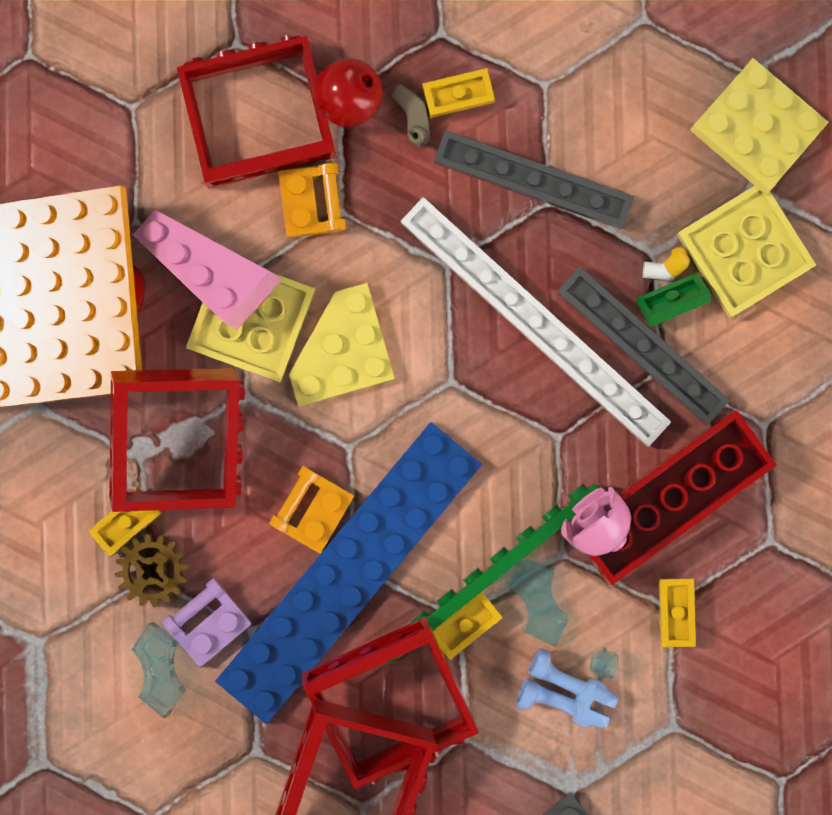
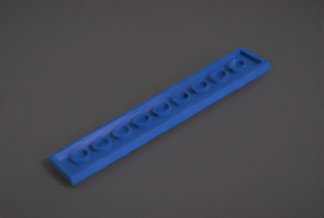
M430 422L215 682L267 725L302 683V673L317 665L482 464Z

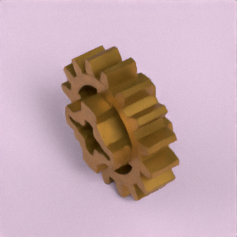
M151 534L145 535V543H142L138 538L132 539L134 548L131 549L124 546L122 551L127 555L126 558L116 559V563L123 566L122 571L114 573L115 577H123L124 582L118 587L119 590L128 588L130 592L127 599L130 601L136 596L140 597L139 606L142 607L146 605L148 600H151L153 608L159 607L160 598L167 604L172 602L170 593L173 592L180 595L182 590L178 586L179 582H188V578L182 575V570L189 569L190 566L189 564H181L180 561L186 555L185 551L176 553L174 549L177 546V542L172 541L166 545L164 535H160L156 542H154ZM147 548L160 549L154 557H147L140 552ZM172 560L174 565L173 577L168 574L167 563ZM144 563L148 565L157 563L156 571L161 578L156 576L148 578L146 576L148 569ZM131 564L136 567L137 578L134 582L130 573ZM152 584H157L165 589L159 593L144 592Z

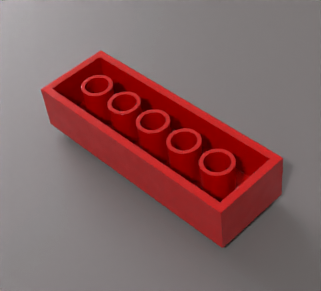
M737 410L729 412L618 493L628 506L631 514L630 530L626 536V543L616 552L610 551L609 553L597 556L586 555L606 583L612 586L773 469L777 464Z

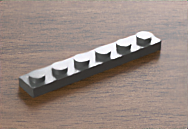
M447 130L444 131L434 159V164L620 230L624 226L634 196Z
M580 266L556 292L706 426L710 424L730 401Z

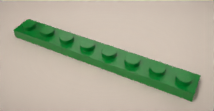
M584 483L578 486L568 495L571 499L568 504L563 508H560L557 504L542 516L545 521L535 530L531 525L515 537L519 543L508 551L505 546L489 558L493 563L483 572L479 567L463 579L466 585L457 593L450 589L436 601L440 605L431 614L424 610L410 623L427 617L434 631L562 528L565 519L568 521L572 520L576 515L572 511L574 506L586 495L598 489L597 486L591 484L589 487H586ZM399 656V657H397V658H395V659H392V660L388 661L389 664L391 665V664L394 663L397 659H399L401 656Z

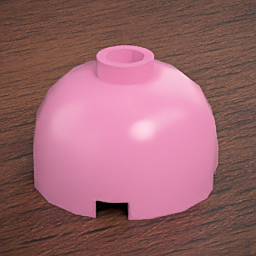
M608 487V492L603 488H598L586 495L572 509L576 515L571 522L567 519L563 522L561 530L563 537L582 553L597 556L609 553L610 551L616 552L627 541L626 536L631 524L630 510L622 497L612 487Z

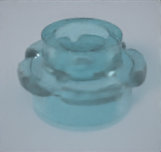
M602 647L599 653L594 652L590 662V670L595 673L597 680L604 678L612 679L618 665L617 654L607 651L606 647Z

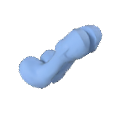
M539 648L528 668L527 674L562 687L574 693L576 698L559 694L525 678L518 693L516 707L527 710L534 703H542L572 715V721L584 728L589 726L607 728L611 718L602 714L597 709H591L590 706L595 700L597 704L615 708L619 697L608 690L604 683L597 679L589 678L586 682L557 669L551 663L549 651Z

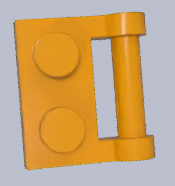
M337 163L278 171L287 239L346 230L345 219H341L336 175L339 174ZM323 178L328 221L319 222L313 183V179Z
M302 465L298 472V475H300L298 481L278 515H273L268 524L321 554L355 496ZM311 483L320 487L296 528L288 522Z

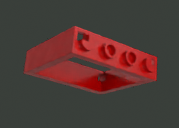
M286 35L280 39L281 42L269 45L267 42L253 43L248 46V50L235 52L233 49L218 52L215 58L203 60L202 57L192 58L193 61L185 62L184 65L177 67L204 182L208 189L337 158L328 119L326 118V111L323 106L319 108L315 99L314 85L317 75L307 35L302 37L300 35L293 37ZM302 56L322 141L213 167L193 82Z
M235 368L110 371L109 501L112 512L235 508L236 495H241L242 489L241 477L236 475L237 464H242L243 460L242 445L238 444V433L244 430L243 412H239V400L245 399L244 380L239 379ZM226 390L223 488L126 492L128 392Z
M427 617L421 618L302 673L303 687L313 705L314 700L326 701L322 691L427 644L461 715L432 729L435 742L438 743L435 755L438 756L443 749L454 744H464L465 739L479 733L475 719ZM327 723L325 731L354 790L370 782L374 785L381 777L392 772H403L411 764L415 745L405 742L357 763L339 725Z
M314 700L275 815L297 814L327 723L415 745L411 764L408 765L391 815H416L417 805L415 801L418 793L422 794L426 788L428 764L434 763L436 759L435 751L438 743L435 742L432 729L322 700Z

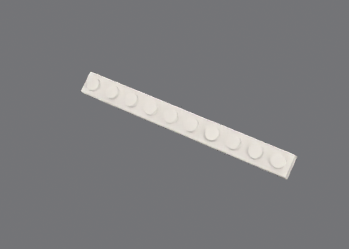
M424 197L401 220V224L646 447H649L671 423L668 418Z

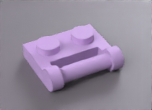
M214 577L206 583L207 588L175 615H168L162 620L164 627L176 638L200 668L253 624ZM214 598H217L222 606L187 634L181 626Z

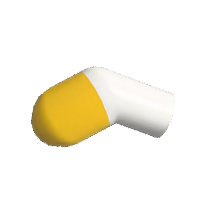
M682 247L674 248L671 251L670 257L663 263L644 261L642 278L674 280L687 269L690 263L687 250Z

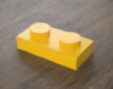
M487 68L422 83L430 118L495 103Z
M139 487V488H137L135 491H144V490H143L141 487ZM161 510L111 511L88 532L107 555L112 557L163 512Z
M692 578L659 579L660 647H696L694 579Z
M481 592L433 632L442 651L451 660L503 617L483 592Z

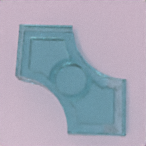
M524 557L509 588L519 594L526 605L528 620L525 633L556 647L570 616L560 610L553 599L551 581L554 571Z
M155 622L147 624L131 650L138 657L144 673V683L139 698L162 718L169 717L186 691L184 685L179 681L174 667V655L179 642Z

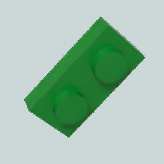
M697 273L636 298L638 309L650 327L712 301L710 291Z

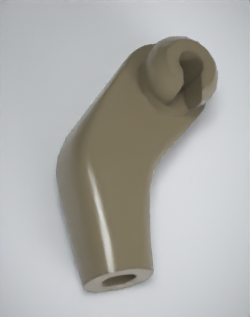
M400 84L392 93L391 98L402 107L407 115L408 140L416 146H422L430 138L427 105L422 98Z

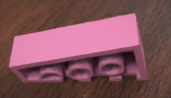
M154 210L133 234L224 323L235 329H238L282 281L281 278L267 269L157 210Z

